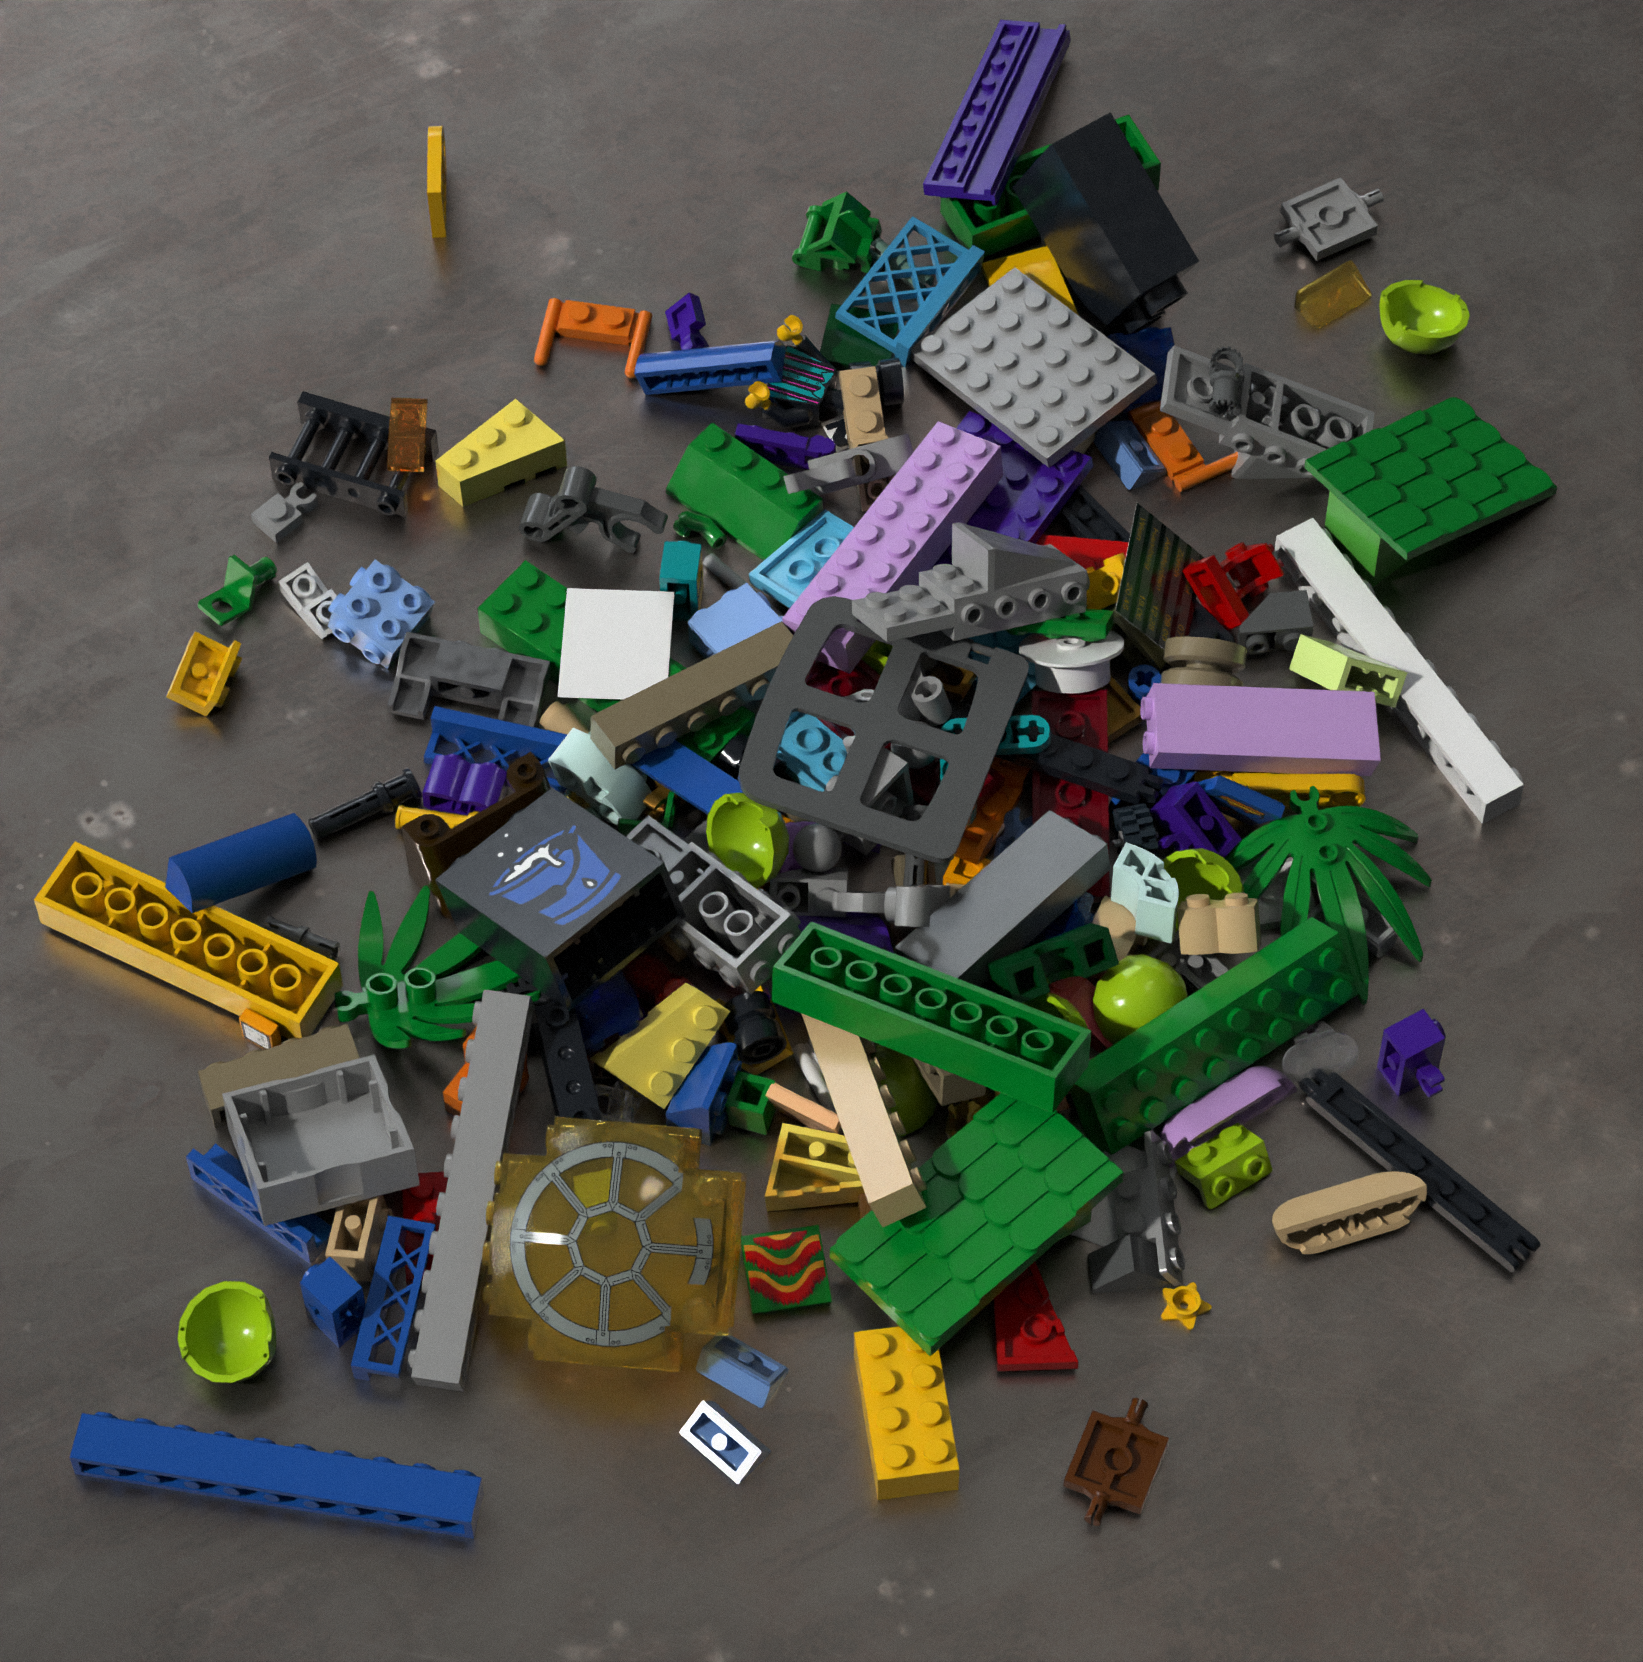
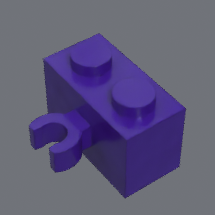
M1197 781L1172 786L1149 810L1168 835L1160 838L1158 841L1159 850L1168 848L1172 844L1174 852L1203 848L1225 858L1242 840Z
M1424 1009L1389 1026L1383 1032L1377 1068L1398 1097L1418 1086H1421L1429 1098L1443 1091L1440 1083L1444 1082L1445 1078L1439 1070L1446 1035L1441 1024L1436 1019H1431Z

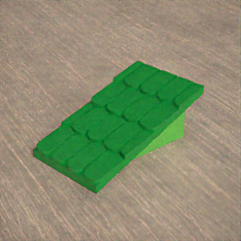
M1450 397L1424 411L1418 410L1383 428L1373 429L1347 443L1343 441L1306 459L1304 466L1306 470L1330 490L1324 528L1330 532L1334 545L1341 554H1346L1351 559L1356 573L1364 580H1367L1372 587L1413 557L1553 496L1557 491V486L1546 472L1532 465L1520 449L1505 441L1494 426L1483 421L1475 414L1474 409L1468 403L1457 397Z
M1000 1093L974 1114L971 1122L936 1149L932 1157L918 1168L927 1186V1189L921 1192L927 1208L883 1228L873 1210H871L837 1239V1243L830 1248L829 1258L931 1356L1053 1244L1091 1222L1092 1209L1123 1182L1124 1172L1114 1162L1110 1161L1090 1140L1084 1137L1066 1118L1058 1114L1056 1109L1051 1113Z

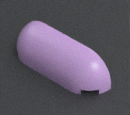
M1266 1066L1250 1067L1240 1071L1178 1111L1164 1122L1159 1133L1162 1141L1168 1142L1169 1153L1172 1152L1173 1162L1169 1164L1170 1168L1175 1166V1160L1187 1154L1192 1148L1200 1146L1218 1135L1223 1129L1237 1122L1243 1125L1297 1092L1294 1083L1277 1069Z

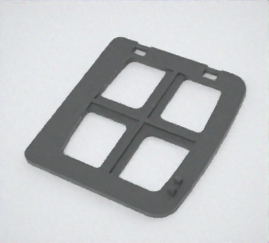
M836 596L822 598L813 603L808 609L782 656L766 691L739 768L738 781L741 790L749 799L758 804L934 863H948L953 860L1026 681L1029 669L1028 662L1018 654L997 647L993 649L975 643L974 640L969 638L953 641L941 630L886 642L865 624L857 622L858 619L852 615V600ZM839 628H844L845 630L893 646L874 693L867 702H855L810 687L805 683L822 649L833 632ZM970 651L991 657L989 664L968 658ZM922 655L972 671L978 677L975 696L964 729L960 734H952L904 718L898 711L918 660ZM793 712H802L847 727L854 732L855 738L834 788L830 792H821L776 776L773 771L780 744ZM886 744H899L944 759L949 764L933 799L922 817L917 821H908L866 807L860 802L881 749Z

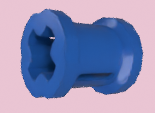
M1139 665L1134 667L1128 675V686L1130 687L1127 692L1128 695L1141 706L1142 697L1148 695L1153 683L1161 682V674L1153 666Z

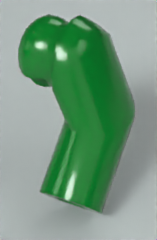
M685 511L678 514V519L673 523V529L680 536L687 537L692 530L696 531L715 550L721 548L727 541L726 535L707 516Z

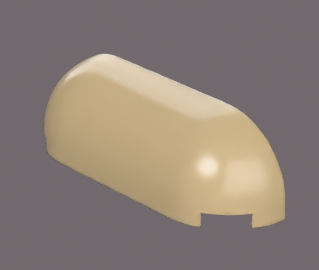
M1389 1171L1372 1174L1288 1200L1275 1210L1272 1216L1273 1227L1281 1242L1288 1247L1300 1250L1302 1254L1320 1253L1405 1226L1410 1222L1408 1217L1416 1210L1420 1201H1425L1427 1185L1419 1177L1406 1172Z

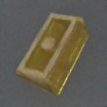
M1349 260L1296 292L1294 308L1317 330L1372 298V293L1357 266L1352 260Z

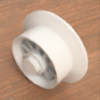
M1111 630L1106 639L1094 642L1084 641L1076 636L1048 638L1041 633H1033L1021 641L1019 653L1029 662L1035 663L1036 684L1040 688L1056 693H1083L1099 689L1109 683L1111 679L1110 659L1118 656L1123 651L1124 640L1119 634Z

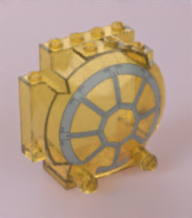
M555 1117L554 1125L547 1126L546 1156L503 1153V1161H496L494 1185H500V1193H495L494 1201L488 1200L486 1225H492L491 1241H484L482 1251V1265L488 1266V1274L492 1275V1282H485L483 1305L489 1306V1315L532 1320L528 1334V1350L534 1351L533 1360L579 1363L600 1367H625L681 1372L685 1333L718 1336L733 1335L747 1174L699 1169L702 1129Z

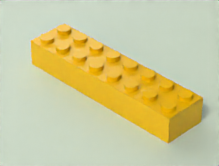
M76 841L35 897L34 902L40 923L238 1016H241L246 1008H250L277 1023L280 1035L288 1039L310 1036L334 1001V993L339 992L343 987L338 962L215 905L191 913L165 888V882Z

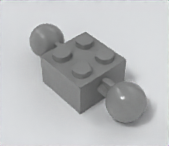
M913 720V721H916V722H919V723L928 725V724L925 723V722ZM891 743V751L883 747L861 797V804L902 818L903 807L914 805L909 768H923L929 765L935 759V756L895 743ZM839 775L833 776L828 781L823 792L832 791ZM815 823L805 826L797 833L793 841V854L797 863L802 868L810 872H824L838 862L842 851L841 840L864 855H867L878 843Z

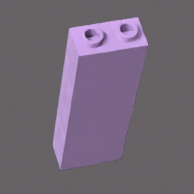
M1153 683L1148 695L1142 697L1141 718L1147 722V731H1145L1143 736L1144 754H1149L1150 768L1371 776L1381 761L1375 692Z

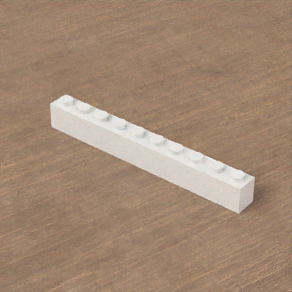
M1311 518L1277 535L1274 557L1276 560L1280 559L1283 562V570L1299 590H1307L1309 603L1343 647L1408 672L1396 708H1391L1478 820L1484 824L1519 805L1524 783L1518 770L1514 767L1510 768L1506 763L1498 745L1493 740H1488L1480 730L1476 717L1472 713H1467L1461 706L1454 689L1443 683L1438 676L1434 664L1429 659L1425 660L1417 650L1412 636L1401 630L1396 623L1392 611L1387 606L1383 607L1375 597L1371 584L1367 580L1360 578L1354 570V565L1348 555L1341 554L1334 545L1330 532L1326 528H1321L1315 519Z

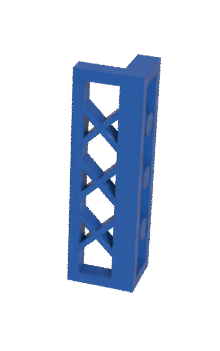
M434 706L430 718L432 734L424 754V763L432 764L435 755H443L436 753L440 740L456 743L460 750L452 754L465 758L471 764H483L475 762L471 754L484 749L492 751L496 757L488 762L497 764L507 771L509 768L507 762L532 752L540 761L543 769L550 767L548 759L567 734ZM547 777L551 788L558 792L569 794L570 789L559 785L557 779Z
M216 1143L205 1155H202L193 1148L186 1156L191 1179L309 1264H312L327 1247L332 1226L314 1213L264 1226L240 1160Z
M388 1215L351 1362L355 1379L370 1381L372 1373L395 1378L400 1377L422 1287L423 1275L430 1255V1238L432 1232L436 1230L435 1224ZM407 1231L424 1234L422 1246L407 1255L403 1250ZM418 1258L417 1267H415L412 1261ZM407 1265L414 1275L413 1283L397 1292L394 1287L397 1270ZM409 1295L408 1303L406 1305L403 1301V1298ZM398 1302L405 1313L404 1319L388 1330L384 1324L388 1307ZM400 1332L399 1340L397 1343L393 1336ZM389 1340L396 1351L392 1365L375 1362L379 1345Z

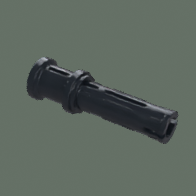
M407 767L397 777L384 783L380 781L375 782L371 786V791L307 819L315 839L320 841L322 838L347 826H351L377 812L382 811V813L389 814L393 812V807L412 798L419 800L422 798V793L412 771Z

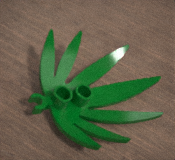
M1315 786L1310 787V800L1307 801L1300 800L1297 797L1296 791L1292 790L1290 792L1289 805L1292 811L1298 815L1283 817L1260 827L1239 842L1224 859L1238 872L1267 852L1256 864L1243 884L1244 893L1248 894V898L1259 900L1278 875L1287 858H1293L1283 899L1280 937L1308 919L1311 878L1317 885L1327 926L1340 934L1358 991L1357 997L1360 1003L1365 1005L1368 1000L1369 987L1367 937L1358 894L1346 865H1349L1372 902L1417 961L1422 962L1423 950L1402 901L1378 867L1354 845H1359L1366 851L1430 888L1432 880L1425 870L1403 849L1381 835L1418 843L1419 836L1401 821L1377 810L1358 806H1336L1318 810L1319 792Z
M427 885L423 886L405 915L393 939L384 965H382L384 938L380 910L375 893L373 891L368 892L358 943V972L362 992L354 993L343 990L334 993L339 1022H349L356 1019L359 1015L368 1014L373 1036L380 1044L389 1048L401 1049L412 1047L410 1037L428 1041H444L466 1036V1028L451 1029L430 1023L472 1022L475 1003H464L482 998L483 990L500 991L506 988V985L512 982L514 984L518 982L519 978H522L498 960L447 976L469 962L483 950L460 933L442 945L415 968L403 974L415 958L426 930L430 907V889ZM538 990L525 995L531 996L532 1001L535 1002L541 998V991Z

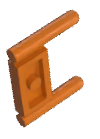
M551 298L548 301L534 362L539 366L547 364L555 332L559 333V336L627 346L631 343L625 375L631 379L636 378L634 374L638 357L644 354L653 315L645 310L636 313L635 309L572 300H565V303L557 298Z
M1162 397L1127 412L1128 419L1136 426L1142 437L1164 465L1167 475L1174 481L1179 492H1183L1234 468L1238 452L1205 465L1203 457L1174 416L1160 411Z

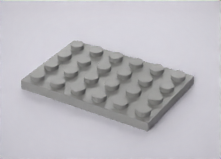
M1015 267L912 347L910 356L915 363L1048 468L1157 384L1154 372Z

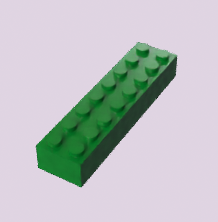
M525 560L477 608L480 633L509 653L550 661L551 675L549 680L559 685L567 588ZM670 657L668 677L686 669V667ZM577 698L597 713L622 701L620 699ZM741 706L731 715L721 716L707 723L701 730L691 731L675 740L716 766L722 751L735 736L742 733L747 737L750 736L755 722V714Z
M1313 917L1309 918L1089 1060L1088 1067L1070 1089V1094L1086 1138L1110 1155L1115 1154L1144 1135V1132L1155 1128L1181 1109L1358 995L1339 932Z
M812 921L773 966L772 1002L1051 1113L1055 1111L1089 1064L1091 1030Z

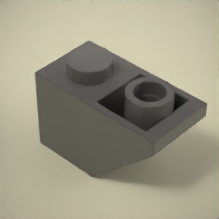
M1307 590L1270 593L1239 626L1237 644L1247 648V653L1251 654L1285 649L1295 651L1300 634L1310 637L1313 634L1314 626Z

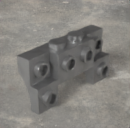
M406 632L400 649L393 688L387 704L388 713L424 720L431 698L436 696L499 709L500 712L497 720L537 728L542 713L541 702L551 675L550 661L508 653L500 648L489 649L474 646L461 640L450 641Z

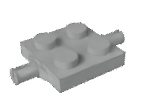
M1340 177L1281 203L1280 213L1289 223L1290 228L1275 233V242L1279 247H1283V245L1292 241L1299 240L1306 246L1315 260L1318 261L1377 234L1378 225L1369 215L1368 208L1384 201L1383 194L1377 188L1360 196L1352 191Z

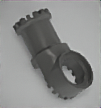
M1229 346L1228 348L1216 349L1208 366L1210 385L1213 387V399L1209 403L1208 411L1214 414L1215 417L1219 415V418H1222L1223 415H1225V418L1233 417L1234 415L1238 416L1241 413V404L1238 402V390L1243 383V357H1241L1240 352H1236L1235 348L1233 350ZM1220 359H1228L1235 365V370L1220 371L1216 366V362Z

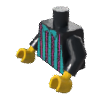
M790 315L784 319V322L791 331L785 325H781L777 329V336L780 340L786 342L791 340L793 342L792 346H786L782 382L768 383L767 385L760 381L754 382L748 388L751 394L745 398V403L750 409L762 407V417L773 420L782 428L788 429L806 425L816 427L821 424L828 409L843 413L841 390L837 389V369L823 356L806 335H800L803 324L797 316Z

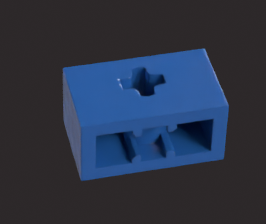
M328 1257L321 1264L317 1263L311 1266L300 1281L307 1317L340 1348L360 1330L366 1306L363 1288L331 1257Z

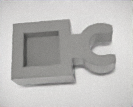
M299 482L290 489V495L287 498L277 493L251 513L252 522L277 543L304 522L302 513L310 512L317 507V495L313 493L308 498H300L306 492L304 484Z

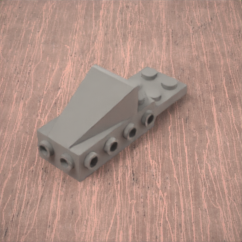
M1176 345L1168 352L1160 411L1219 433V443L1235 450L1234 453L1238 452V458L1231 474L1233 478H1312L1317 480L1304 468L1306 459L1343 441L1347 443L1373 430L1375 412L1248 363L1243 365V383L1238 390V402L1241 404V413L1238 416H1229V418H1225V415L1222 418H1219V415L1215 417L1214 414L1208 411L1209 403L1213 399V387L1210 385V375L1208 372L1211 359ZM1216 362V366L1220 371L1235 370L1233 367Z
M957 522L952 523V565L939 564L931 570L919 572V586L905 585L898 591L889 593L873 592L867 594L865 598L852 600V615L886 642L939 630L953 641L1053 618L1083 613L1087 607V590L1089 589L1090 581L1086 569L1051 544L1042 546Z
M648 815L626 837L665 863L686 914L683 920L668 931L670 938L678 947L685 951L694 966L717 971L731 987L736 988L739 985L752 994L770 978L775 963L801 934L798 927L801 921L789 908H782L776 904L772 897L763 889L759 888L757 890L750 885L740 872L736 870L732 872L714 853H706L693 842L687 844Z

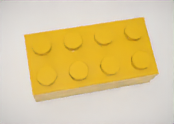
M899 1326L854 1332V1356L877 1499L884 1500L959 1490L960 1469L939 1349L929 1356Z

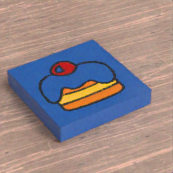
M1221 775L1198 782L1221 813L1250 826L1280 819L1285 809L1283 803Z

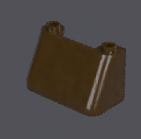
M532 752L515 760L507 770V782L514 793L452 829L440 816L434 814H424L402 826L409 874L420 889L424 885L429 887L430 902L445 919L454 921L435 879L448 870L458 857L471 852L504 826L515 812L528 807L551 789L541 763Z

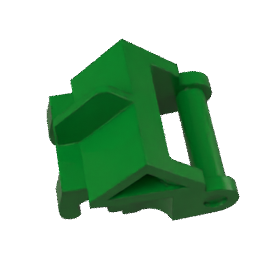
M847 191L824 201L822 206L812 205L807 210L806 217L808 221L799 248L793 252L792 261L798 266L820 272L829 267L838 270L849 269L850 264L857 261L862 266L861 271L868 273L872 264L871 243L875 239L880 238L882 233L880 221L870 217L871 212ZM821 225L826 226L823 238L816 241Z

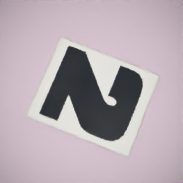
M844 415L821 423L829 439L832 438V441L836 444L837 453L849 449Z

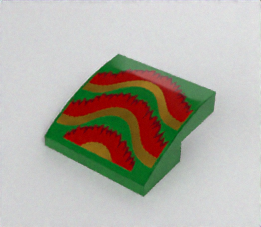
M819 1225L740 1236L752 1315L832 1302Z

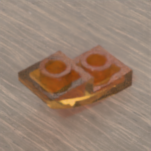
M391 398L388 471L424 472L428 399Z

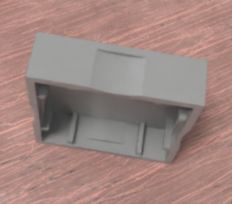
M375 1054L320 1068L299 1077L273 1080L222 1094L228 1130L264 1226L420 1185L413 1144L400 1114L391 1104L389 1088Z

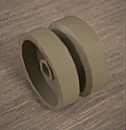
M1183 636L1167 638L1163 660L1175 668L1163 671L1160 683L1243 687V681L1233 674L1245 668L1247 648L1234 642L1205 637Z

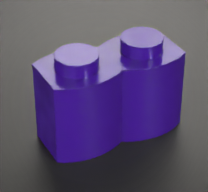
M456 754L435 755L422 792L423 806L430 810L467 816L473 811L481 812L505 798L509 787L507 771L497 764L490 762L471 764Z

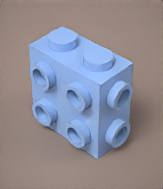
M375 559L367 570L361 567L355 573L349 584L352 588L346 595L339 593L328 609L332 613L328 627L339 640L345 643L350 642L360 649L370 662L380 663L388 669L400 654L406 632L417 633L429 619L435 601L431 599L430 595L423 588L412 586L401 578L400 574L393 567L383 565Z
M745 583L737 589L727 591L719 601L707 609L702 608L698 610L688 620L689 642L706 659L781 622L783 616L779 617L771 609V605L763 593H756L748 583Z

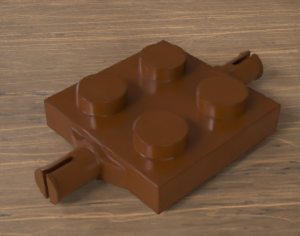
M1132 1398L1125 1418L1110 1417L1094 1410L1091 1412L1063 1487L1085 1494L1092 1499L1084 1516V1520L1091 1524L1094 1517L1093 1525L1100 1526L1107 1505L1118 1506L1137 1514L1142 1512L1169 1443L1168 1437L1149 1431L1141 1424L1145 1411L1148 1408V1403L1143 1399L1139 1405V1398Z

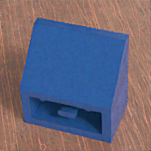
M727 1042L705 1048L674 1094L666 1111V1129L668 1133L710 1147L716 1133L723 1134L728 1122L725 1104L735 1082L736 1074L742 1068V1061L738 1060L737 1044Z

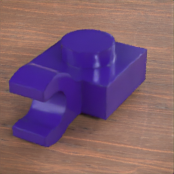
M689 292L665 311L671 338L680 343L682 350L709 347L707 341L699 332L706 325L700 298Z

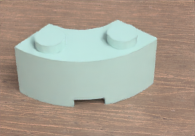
M572 728L548 759L559 785L570 789L583 798L592 808L597 810L601 820L616 825L619 818L637 820L646 808L643 800L651 793L646 783L647 776L630 764H625L614 770L590 739L591 732L587 734Z
M1126 842L1113 866L1111 901L1123 905L1133 914L1136 921L1135 934L1172 944L1176 930L1179 897L1177 881L1166 872L1164 862L1141 847Z

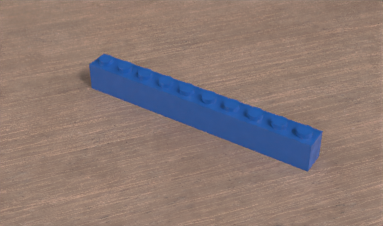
M97 1412L94 1415L81 1414L69 1457L76 1475L474 1539L484 1497L482 1478L476 1477L475 1474L466 1470H454L451 1473L436 1470L434 1467L423 1463L408 1466L396 1464L393 1460L385 1457H375L372 1460L358 1458L354 1454L342 1450H337L333 1453L321 1452L305 1444H295L293 1447L277 1445L274 1441L267 1438H254L253 1441L240 1439L224 1431H216L213 1434L197 1432L194 1428L186 1425H175L173 1428L165 1427L143 1418H138L134 1421L118 1419L116 1416L106 1412Z

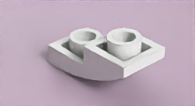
M308 562L277 582L276 586L290 605L321 639L333 633L328 627L332 614L328 609L337 595L332 588L327 590Z

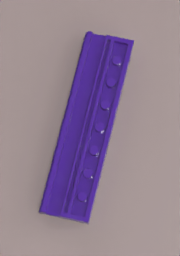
M999 21L923 182L924 195L992 201V205L997 206L1070 45V30H1066V24H1059L1057 29L1040 28L1039 22Z

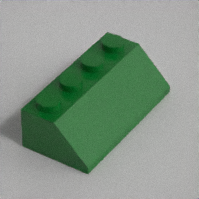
M711 423L688 445L666 487V494L692 512L709 517L725 535L763 561L823 511L822 497L810 489L788 494L783 477L788 475L787 473L714 423Z

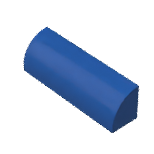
M781 340L644 353L637 359L634 374L645 395L752 385L756 381L763 383L782 382L786 347Z
M676 740L667 747L657 748L643 755L640 760L631 764L707 815L714 801L724 794L743 793L738 780Z
M295 813L169 857L165 888L191 913L316 868L317 855L315 845L306 825Z

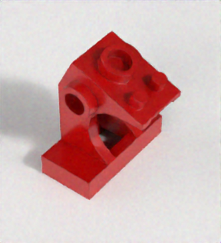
M1241 542L1225 552L1227 558L1220 564L1215 555H1211L1190 563L1182 572L1202 606L1226 630L1240 626L1250 616L1241 598L1247 593L1250 597H1254L1269 588L1268 581L1284 575L1282 570L1284 564L1280 559L1276 560L1273 552L1275 548L1272 544L1245 545L1244 542ZM1226 573L1230 575L1236 588H1233L1228 577L1226 576Z

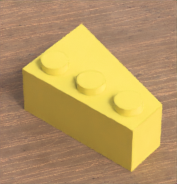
M514 399L435 460L438 486L462 507L505 490L504 486L524 479L525 482L535 479L536 473L555 466L556 469L567 466L565 440L517 399Z
M684 983L649 1011L646 1018L631 1030H625L619 1035L620 1038L602 1053L598 1052L590 1060L665 1109L730 1011L702 991L688 983Z
M782 1123L765 1193L767 1212L858 1202L859 1194L865 1192L845 1136Z

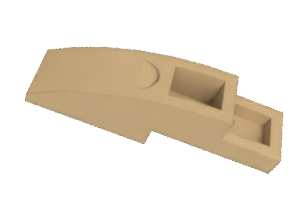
M875 366L839 371L844 406L843 415L849 449L888 439L885 433ZM857 455L853 458L852 464L855 473L860 476L865 475L870 468L869 460L863 455ZM894 475L856 485L862 512H867L893 479Z

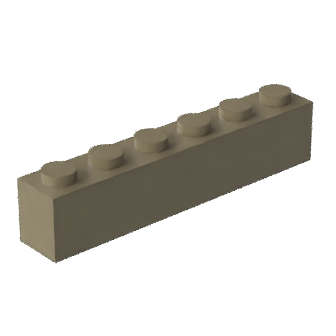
M781 621L592 715L590 739L615 770L625 764L637 762L643 755L657 748L669 746L675 739L691 731L701 730L707 723L721 716L731 715L739 707L753 700L764 698L793 634Z

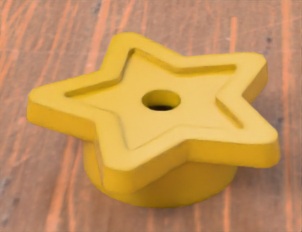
M1194 1282L1189 1283L1187 1286H1179L1175 1289L1163 1288L1162 1290L1168 1305L1162 1312L1161 1319L1163 1321L1178 1320L1187 1330H1193L1196 1317L1209 1312L1212 1308L1209 1303L1201 1299ZM1186 1303L1188 1307L1184 1309L1180 1305Z

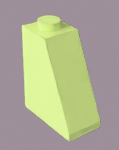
M1300 634L1289 670L1330 690L1375 692L1376 703L1396 708L1408 673L1330 641Z

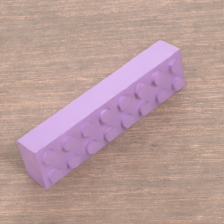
M938 421L783 616L782 621L789 631L794 635L810 606L822 598L836 596L856 600L865 598L867 594L873 592L889 593L898 591L905 585L918 586L919 572L931 570L952 543V523L960 522L966 524L1003 477L1001 446ZM839 628L833 632L817 660L850 674L876 640L845 630L844 628Z

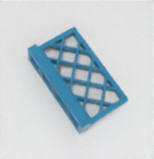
M912 216L837 310L835 318L894 353V358H899L901 366L906 367L912 360L910 358L912 347L941 323L980 273L985 251L975 245H972L968 250ZM914 230L926 237L928 245L910 247L908 236ZM949 251L958 258L954 263L939 265L936 252ZM930 253L933 266L915 268L912 256ZM899 255H906L909 269L891 271L889 260ZM935 274L938 284L935 287L920 289L917 275ZM911 277L914 290L896 292L893 280ZM887 280L890 293L871 295L869 286L872 282ZM917 298L919 306L917 311L901 313L899 300ZM892 301L895 314L877 316L874 304ZM868 305L871 317L858 319L848 312L853 306ZM898 323L900 332L893 340L881 332L879 325Z

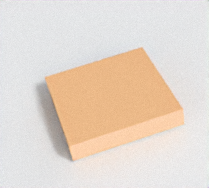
M776 1083L770 1085L765 1096L778 1112L812 1129L844 1135L836 1113Z

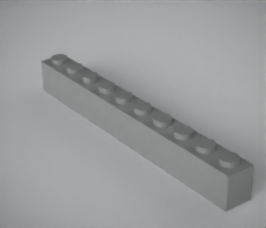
M483 990L482 1001H476L474 1005L472 1023L477 1025L475 1038L469 1039L466 1046L465 1061L470 1063L468 1076L461 1078L458 1089V1100L463 1101L460 1116L454 1115L451 1126V1139L456 1140L453 1154L448 1153L444 1163V1177L448 1178L446 1193L440 1192L437 1200L436 1214L441 1216L438 1231L432 1232L429 1243V1254L434 1255L431 1270H425L422 1280V1294H426L424 1309L417 1310L414 1332L419 1333L416 1349H410L407 1360V1372L412 1373L411 1378L416 1385L461 1392L465 1390L535 1010L531 996Z

